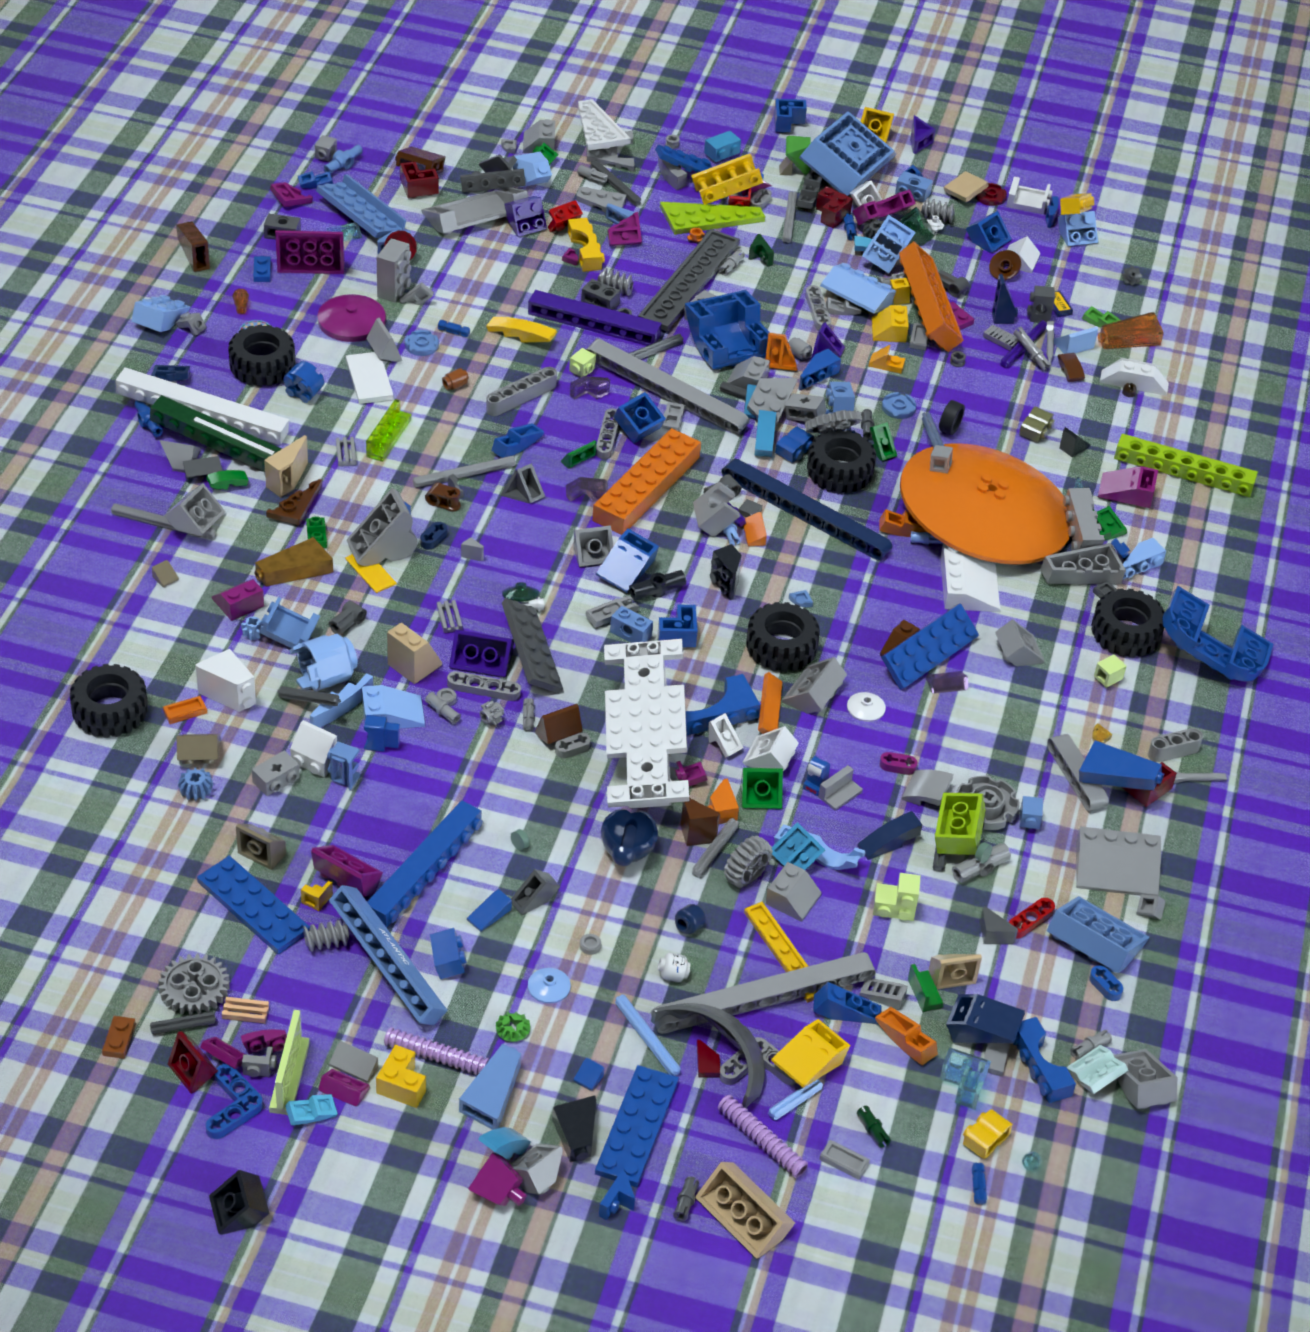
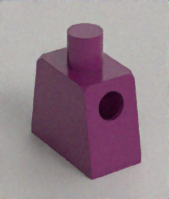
M493 1152L468 1188L470 1191L500 1206H506L510 1200L520 1206L527 1197V1194L518 1188L523 1181L521 1175L503 1156Z

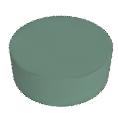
M517 829L511 833V842L517 850L521 851L529 846V837L525 831Z
M986 842L981 843L976 850L975 860L984 864L992 853V845Z

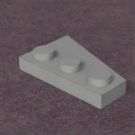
M580 187L576 195V201L590 207L597 206L606 213L607 204L623 208L626 202V194Z

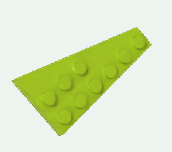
M661 201L659 206L674 235L689 233L692 228H700L704 231L765 222L766 217L760 207Z

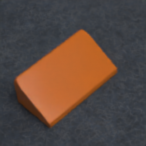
M757 512L745 518L746 524L743 525L748 546L766 545L767 534L762 513Z

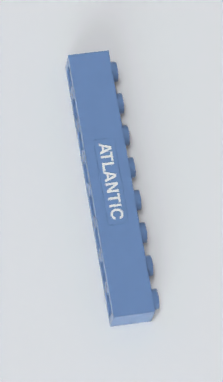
M342 885L329 899L330 903L417 1021L421 1024L435 1025L448 1011L359 890Z

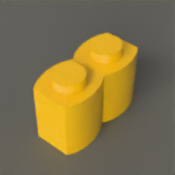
M992 1109L986 1113L982 1112L977 1118L976 1123L973 1126L969 1125L965 1129L963 1145L981 1158L986 1159L1010 1135L1013 1124Z

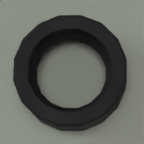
M950 400L941 415L939 430L953 435L961 424L965 405Z

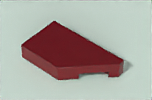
M697 1040L698 1077H720L719 1054L703 1041Z

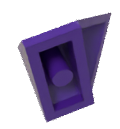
M915 115L913 117L910 143L912 152L917 154L934 142L936 129Z
M826 322L822 324L817 334L811 360L815 354L826 349L841 357L845 349L843 343Z

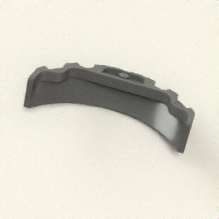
M682 1003L653 1009L651 1017L653 1024L666 1015L685 1019L693 1014H699L708 1020L745 1054L748 1065V1085L742 1102L743 1108H747L760 1096L765 1076L763 1055L755 1037L737 1018L719 1008L698 1003Z

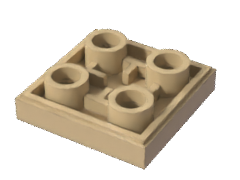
M965 171L945 185L944 191L964 202H968L986 189L988 182Z

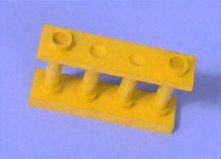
M750 153L691 175L696 192H700L703 205L763 183L760 169H755Z

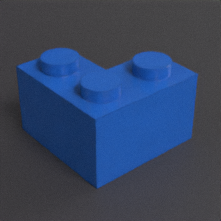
M775 99V132H791V124H805L806 100Z
M677 604L676 618L659 617L658 641L682 639L683 647L696 648L698 633L696 605Z

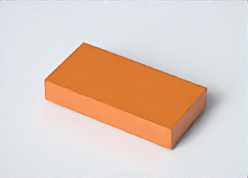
M201 696L163 706V712L169 724L207 714V708Z

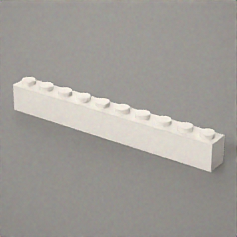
M124 368L116 379V394L151 405L163 395L259 439L281 445L288 434L289 419L128 368Z

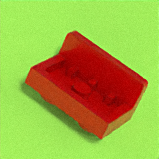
M574 200L550 209L548 212L552 221L548 225V229L550 232L555 230L558 232L568 226V219L581 218L583 212L577 201Z

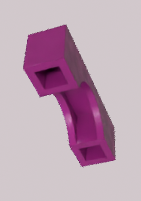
M909 189L878 202L865 203L854 209L853 214L859 226L866 222H871V220H877L905 211L916 203Z

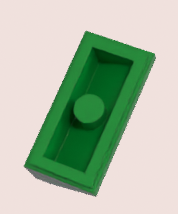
M594 440L568 453L561 460V463L569 469L595 456L597 441Z

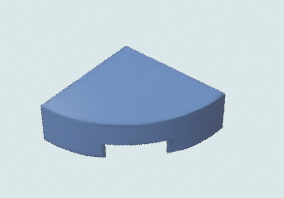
M807 590L789 593V600L792 603L801 607H813V601Z

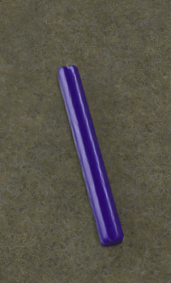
M1044 320L1040 321L1027 334L1033 342L1047 329V322ZM1021 342L1017 343L1001 359V366L1008 367L1026 350Z

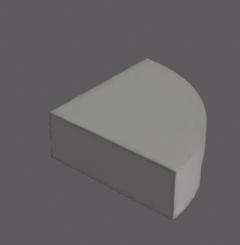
M501 139V147L506 152L515 154L517 140Z

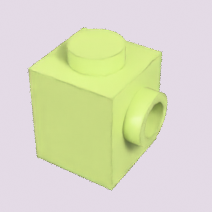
M581 348L570 357L569 371L584 378L595 369L596 355Z
M1112 655L1097 663L1094 677L1107 688L1124 678L1127 666L1115 655Z

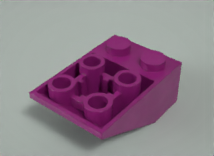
M1139 466L1103 472L1098 497L1150 508L1158 470Z

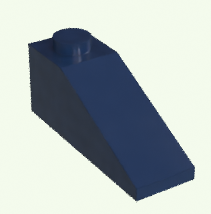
M999 274L992 308L994 324H1014V319L1018 315V308L1014 305V300L1003 274Z

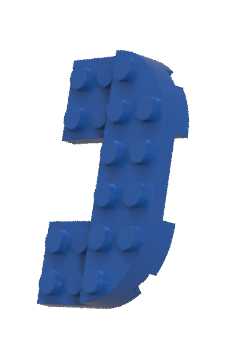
M1177 586L1169 606L1163 614V627L1175 642L1177 648L1185 650L1195 659L1201 660L1211 669L1219 671L1230 680H1255L1267 666L1274 644L1241 625L1237 631L1232 648L1228 647L1201 630L1210 605Z

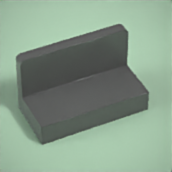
M499 154L481 161L479 166L485 173L511 170L517 159L514 155L504 159Z

